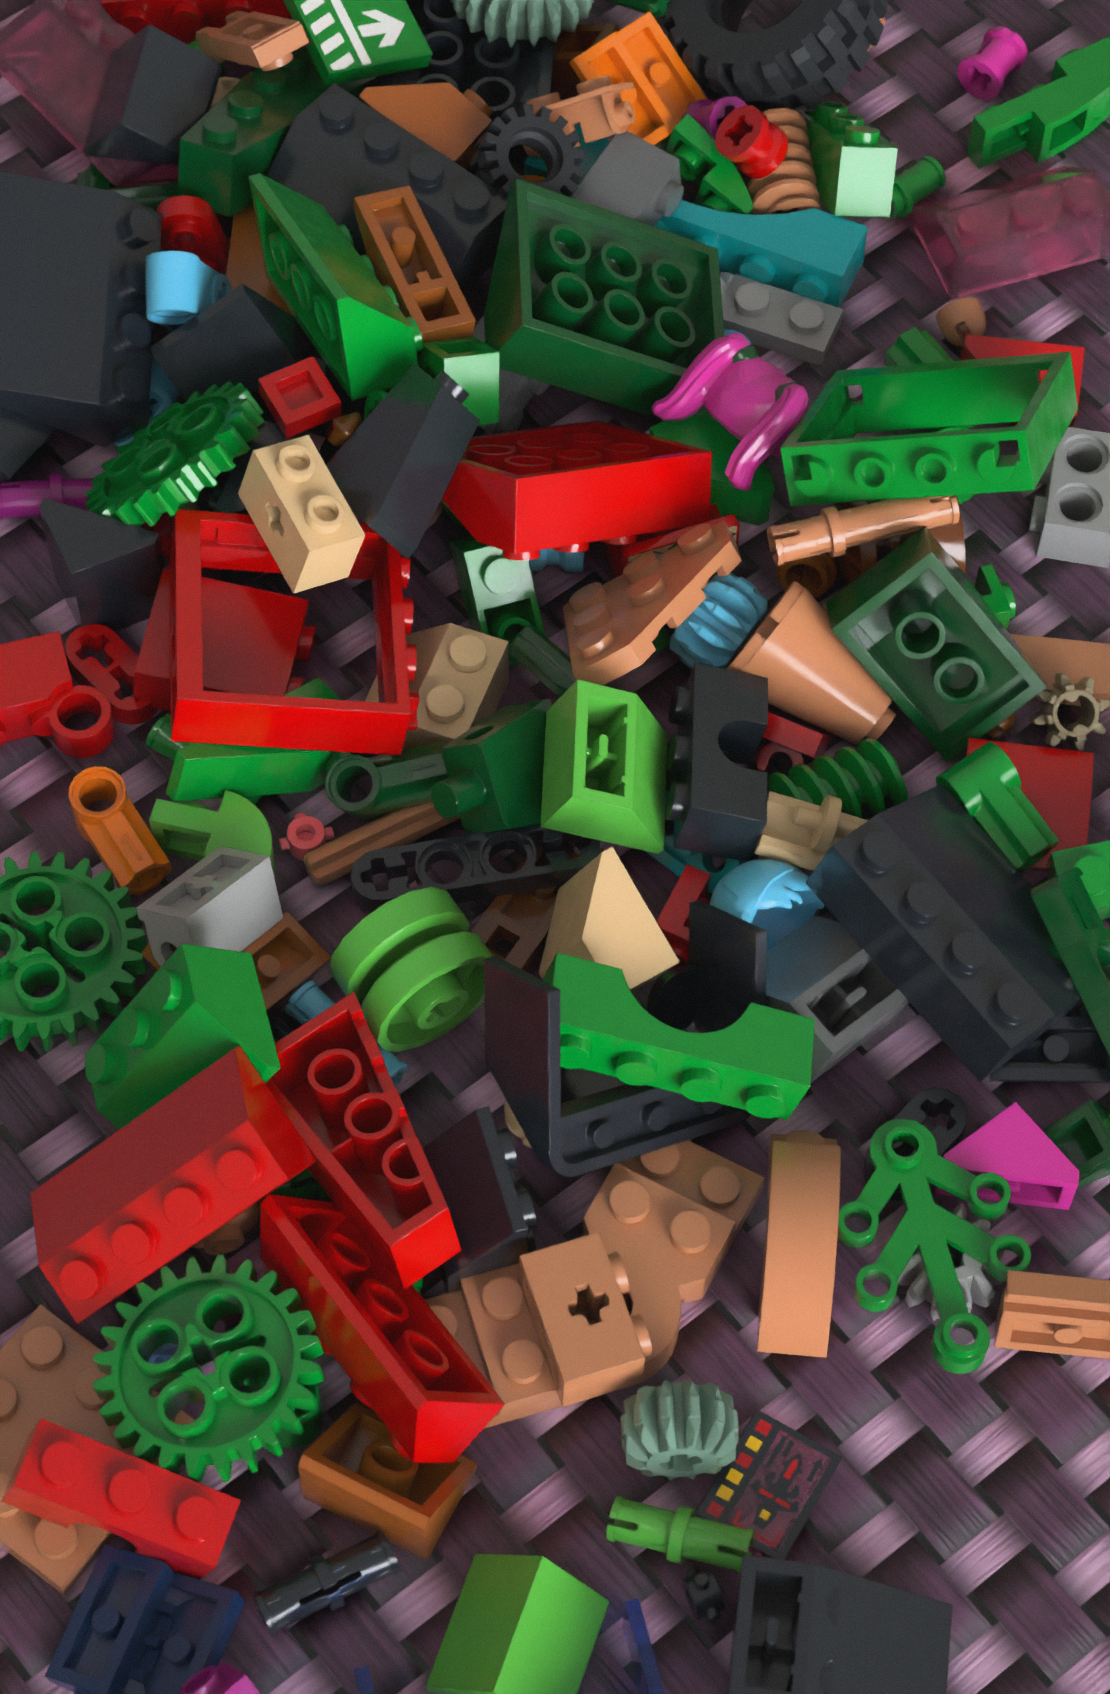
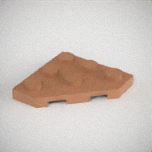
M724 520L713 526L709 524L698 525L684 533L679 538L677 546L658 556L654 553L642 555L630 562L624 568L622 575L603 585L600 582L590 583L580 588L570 597L569 603L562 607L572 671L576 680L605 685L641 666L656 651L652 641L657 637L659 630L665 624L669 628L679 627L705 600L706 596L702 589L707 585L709 578L715 572H717L719 577L729 575L741 562V557L736 541Z

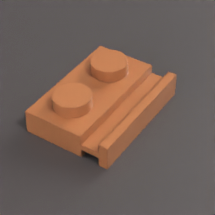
M1008 1270L1006 1287L1003 1288L995 1321L994 1347L1110 1359V1280Z

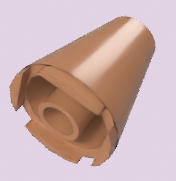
M796 580L783 593L759 623L754 633L725 668L768 678L769 705L855 745L864 737L877 740L897 714L888 707L893 699L831 630L827 612L809 590Z

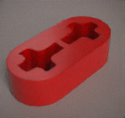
M89 624L75 629L68 636L65 652L72 677L80 685L91 686L103 692L110 702L112 716L115 720L128 725L142 724L150 720L158 712L159 709L153 708L152 701H137L131 696L125 697L122 700L119 681H122L134 692V671L138 655L113 630L104 625ZM90 648L93 652L99 653L104 650L107 667L104 668L92 656L84 659L83 651Z

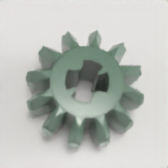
M691 1379L682 1383H671L665 1380L661 1386H643L637 1390V1394L623 1401V1415L620 1417L621 1444L622 1449L625 1450L626 1464L636 1470H641L643 1475L647 1477L662 1475L666 1476L669 1481L676 1477H688L694 1480L698 1474H715L721 1471L722 1466H726L736 1460V1445L739 1443L738 1413L734 1409L732 1395L719 1390L717 1385L712 1383L697 1385Z

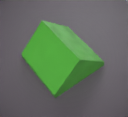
M475 1554L427 1681L426 1691L434 1694H578L609 1607V1600L544 1556Z

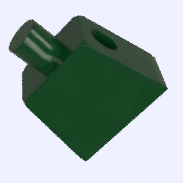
M550 698L503 707L444 746L442 758L448 778L435 783L431 790L432 803L439 815L446 819L459 815L463 829L468 834L512 829L541 823L546 711L552 706Z

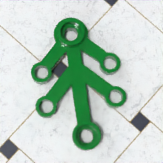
M909 1119L891 1120L881 1125L872 1136L869 1146V1158L875 1171L857 1200L845 1204L840 1209L837 1237L841 1243L850 1248L859 1249L871 1244L878 1228V1215L898 1186L907 1212L875 1264L867 1265L859 1271L854 1286V1296L857 1303L868 1311L879 1312L887 1309L895 1299L898 1279L918 1248L940 1319L931 1341L933 1357L943 1369L956 1374L969 1373L976 1370L983 1363L990 1344V1334L985 1323L976 1315L968 1312L948 1245L986 1265L991 1275L1002 1282H1006L1008 1270L1027 1271L1031 1260V1251L1028 1244L1018 1236L1003 1235L995 1238L936 1205L928 1185L929 1182L967 1201L970 1211L978 1218L993 1220L1004 1214L1011 1196L1010 1186L1002 1176L995 1173H982L975 1176L937 1154L935 1138L925 1126ZM897 1142L907 1143L915 1148L916 1153L912 1156L903 1157L894 1152L892 1145ZM981 1189L994 1190L998 1193L1001 1201L996 1204L984 1203L977 1196V1192ZM851 1217H860L868 1223L869 1229L862 1233H855L846 1227L845 1221ZM1006 1250L1012 1251L1018 1255L1021 1263L1015 1267L1005 1266L998 1260L997 1253ZM871 1279H877L887 1286L888 1292L882 1296H873L864 1289L863 1284ZM957 1328L966 1329L971 1332L975 1342L967 1346L958 1345L952 1340L950 1332Z

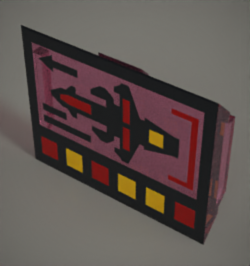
M756 1409L739 1437V1443L736 1445V1460L726 1466H722L721 1471L717 1474L695 1514L699 1518L744 1529H755L754 1546H749L748 1551L753 1552L758 1557L784 1560L843 1457Z

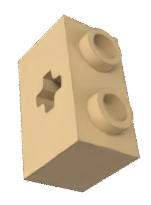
M306 435L253 450L238 495L293 594L347 578L360 550L365 533L310 436Z

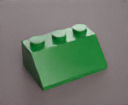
M181 943L86 1052L85 1074L88 1081L92 1084L97 1111L118 1130L238 1046H241L265 1084L281 1068L252 953Z

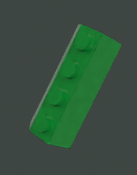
M261 173L249 176L265 276L352 401L368 396L374 390H386L394 387L414 363L418 365L417 353L423 351V340L415 319L412 316L404 317L399 309L392 288L389 285L382 286L379 283L370 258L366 254L359 255L347 227L344 224L338 226L323 205Z

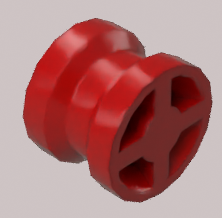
M744 105L734 109L721 122L716 133L715 145L718 152L729 161L735 162L738 169L752 179H760L770 175L780 166L788 150V138L781 128L768 122L766 115L754 106Z

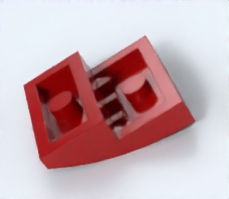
M968 738L965 757L991 740ZM991 741L998 745L1009 757L1020 776L1021 791L1060 840L1054 849L1028 868V870L1046 872L1045 866L1051 852L1087 845L1094 753Z

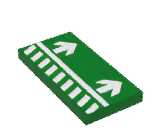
M283 0L292 19L299 21L303 26L309 41L305 46L325 86L429 66L433 53L406 0Z

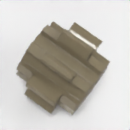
M1056 673L1055 683H1052L1054 689L1049 692L1043 690L1036 695V698L1042 701L1040 711L1035 712V714L1029 717V721L1034 724H1045L1047 726L1045 730L1047 733L1045 737L1046 744L1055 747L1062 739L1065 740L1067 738L1072 748L1080 751L1084 750V740H1087L1086 734L1091 731L1105 734L1106 729L1102 723L1098 722L1099 712L1105 711L1104 709L1110 706V701L1092 696L1095 692L1092 690L1095 682L1093 678L1084 676L1079 680L1078 684H1071L1066 674ZM1079 699L1082 710L1077 722L1065 720L1060 724L1057 716L1060 703L1063 700L1075 702Z

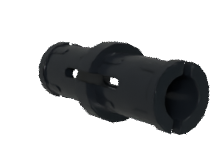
M378 1530L374 1532V1535L326 1559L321 1553L308 1559V1568L251 1594L267 1631L273 1636L278 1633L277 1631L327 1606L331 1612L345 1606L343 1598L391 1574L399 1573L400 1567L385 1534Z

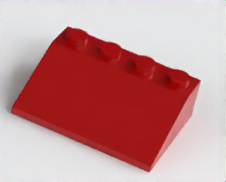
M599 420L472 436L441 500L476 541L502 549V557L506 559L534 560L540 557V550L550 548L560 552H584L589 549V542L594 541L613 545H628L636 543L637 535L648 533L653 536H660L684 529V527L709 521L712 451Z

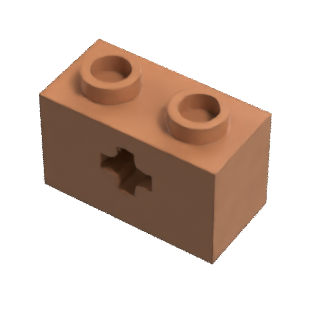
M596 1232L519 1256L518 1282L522 1287L524 1299L562 1407L642 1383L645 1357L652 1355L649 1333L640 1314L631 1317L622 1296V1294L629 1292V1283L623 1262L618 1252L607 1254L600 1233ZM587 1310L588 1316L592 1320L599 1319V1322L588 1325L584 1315H576V1312Z

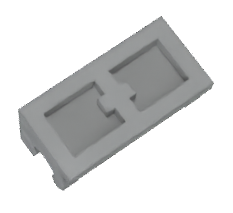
M221 846L136 908L139 920H143L145 923L153 956L160 966L173 954L169 943L173 944L176 948L182 943L241 952L283 919L270 856Z

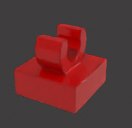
M314 356L258 379L259 394L286 439L342 415L341 400Z
M768 712V725L762 737L773 742L764 746L759 752L756 762L757 769L768 772L773 758L779 753H786L790 756L792 767L800 763L807 765L805 755L813 758L824 755L831 737Z

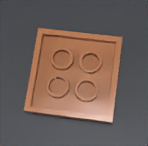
M40 1304L0 1349V1546L61 1594L65 1595L100 1554L104 1544L107 1545L116 1534L80 1523H73L68 1528H65L1 1502L27 1437L42 1418L134 1456L133 1452L136 1444L122 1449L113 1435L118 1425L108 1426L100 1414L99 1410L109 1401L100 1400L93 1389V1382L107 1376V1374L100 1372L93 1361L94 1354L103 1351ZM153 1390L151 1396L158 1397L159 1393ZM180 1410L174 1423L184 1425L195 1420ZM159 1456L151 1464L158 1466Z

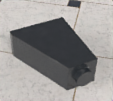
M416 363L410 367L326 464L351 510L407 559L417 549L480 422L475 415L462 405L470 395L443 370L433 379Z

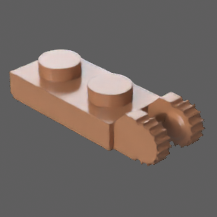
M235 11L225 17L226 26L220 29L208 26L197 31L195 35L201 52L219 63L229 60L237 62L238 65L261 68L262 71H270L286 65L293 59L292 52L309 43L303 26L299 21L254 11L250 13Z

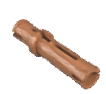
M950 496L889 499L838 511L835 506L822 508L819 516L777 526L770 525L767 527V537L770 552L776 551L772 558L777 566L783 565L785 562L829 553L834 558L845 555L846 548L916 532L923 526L929 529L946 524H957L960 519L957 497L950 498Z

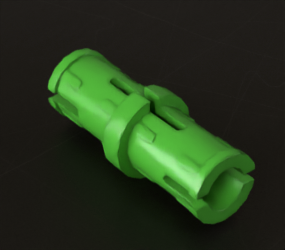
M618 1495L614 1500L609 1518H613L615 1521L614 1524L609 1523L607 1526L606 1537L608 1541H619L667 1553V1561L682 1564L685 1558L736 1570L737 1573H740L743 1555L752 1556L753 1552L748 1550L749 1546H754L755 1529H744L695 1517V1509L680 1506L675 1512L627 1500L625 1497Z

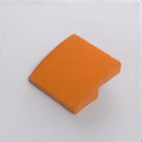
M650 11L622 30L615 31L569 62L581 82L606 75L610 76L612 84L633 82L634 88L620 92L622 102L629 101L635 113V122L627 126V132L654 146L671 136L673 128L680 122L681 116L685 113L690 103L700 99H707Z

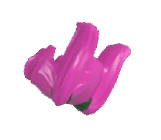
M731 333L713 340L701 351L685 370L673 390L666 397L655 401L651 408L654 415L664 421H682L692 417L702 408L706 407L713 419L721 423L730 434L741 440L731 454L725 474L734 488L750 491L753 475L757 468L771 453L777 458L781 456L780 447L810 406L808 404V394L804 386L798 385L791 378L786 377L781 369L758 357L754 346L749 343L743 334Z

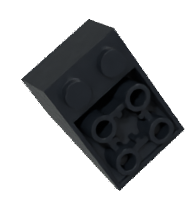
M743 1555L737 1587L726 1694H946L952 1604L818 1564Z

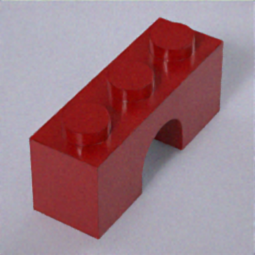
M42 1418L28 1435L1 1500L3 1503L65 1528H68L73 1523H80L114 1533L132 1543L136 1547L134 1553L165 1561L174 1572L199 1580L216 1567L241 1501Z

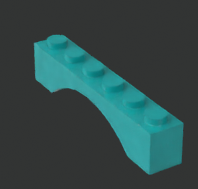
M574 124L575 130L580 137V146L573 148V150L584 149L585 160L579 165V167L585 168L584 178L605 150L609 141L607 138L585 143L581 126ZM537 155L528 156L524 162V175H536L546 178L547 167L544 160L540 159ZM682 199L673 214L669 217L662 216L655 226L717 248L721 272L732 273L733 276L737 274L838 308L841 307L863 264L868 231L867 226L834 216L816 208L786 214L750 215L722 212L695 205Z

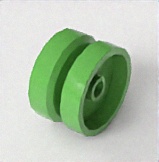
M428 887L410 891L386 902L363 918L342 939L331 957L329 972L346 996L355 992L358 1002L362 1006L361 1009L368 1027L383 1050L401 1052L421 1047L458 1026L484 1003V959L493 957V955L478 934L468 932L470 924L447 890Z

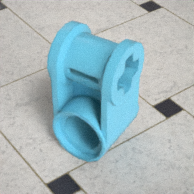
M161 251L152 253L145 259L146 318L151 322L162 325L170 332H173L233 290L225 274L218 273L200 261V258L195 254L184 251Z

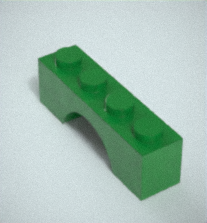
M557 952L542 979L560 989V1063L562 1068L584 1069L616 1077L629 1085H648L683 1094L686 1098L693 1101H711L747 1110L756 1117L779 1118L786 1121L811 1086L815 1022L813 1018L750 1003L744 1014L729 1027L715 1032L693 1033L668 1026L650 1015L631 993L624 973L620 968Z

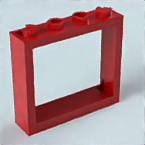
M178 509L174 515L169 548L171 741L401 756L407 730H417V709L420 701L418 692H409V682L414 681L417 663L416 645L406 644V635H410L413 624V599L403 597V589H406L409 583L410 558L400 557V552L366 523H359L365 533V537L347 578L372 580L379 702L203 691L201 568L281 573L249 514Z

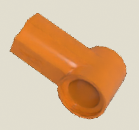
M97 766L84 769L77 774L69 786V800L78 834L85 841L90 842L105 868L112 872L113 880L118 888L126 886L129 889L130 895L141 896L158 887L163 878L172 872V866L129 799L123 778L112 769ZM99 800H108L114 803L110 808L101 812L87 809L89 805Z

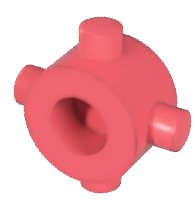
M298 813L287 828V837L279 839V846L281 851L289 849L293 857L303 861L306 853L326 844V840L334 839V831L331 826L324 828L321 821L317 818L307 816L305 813Z

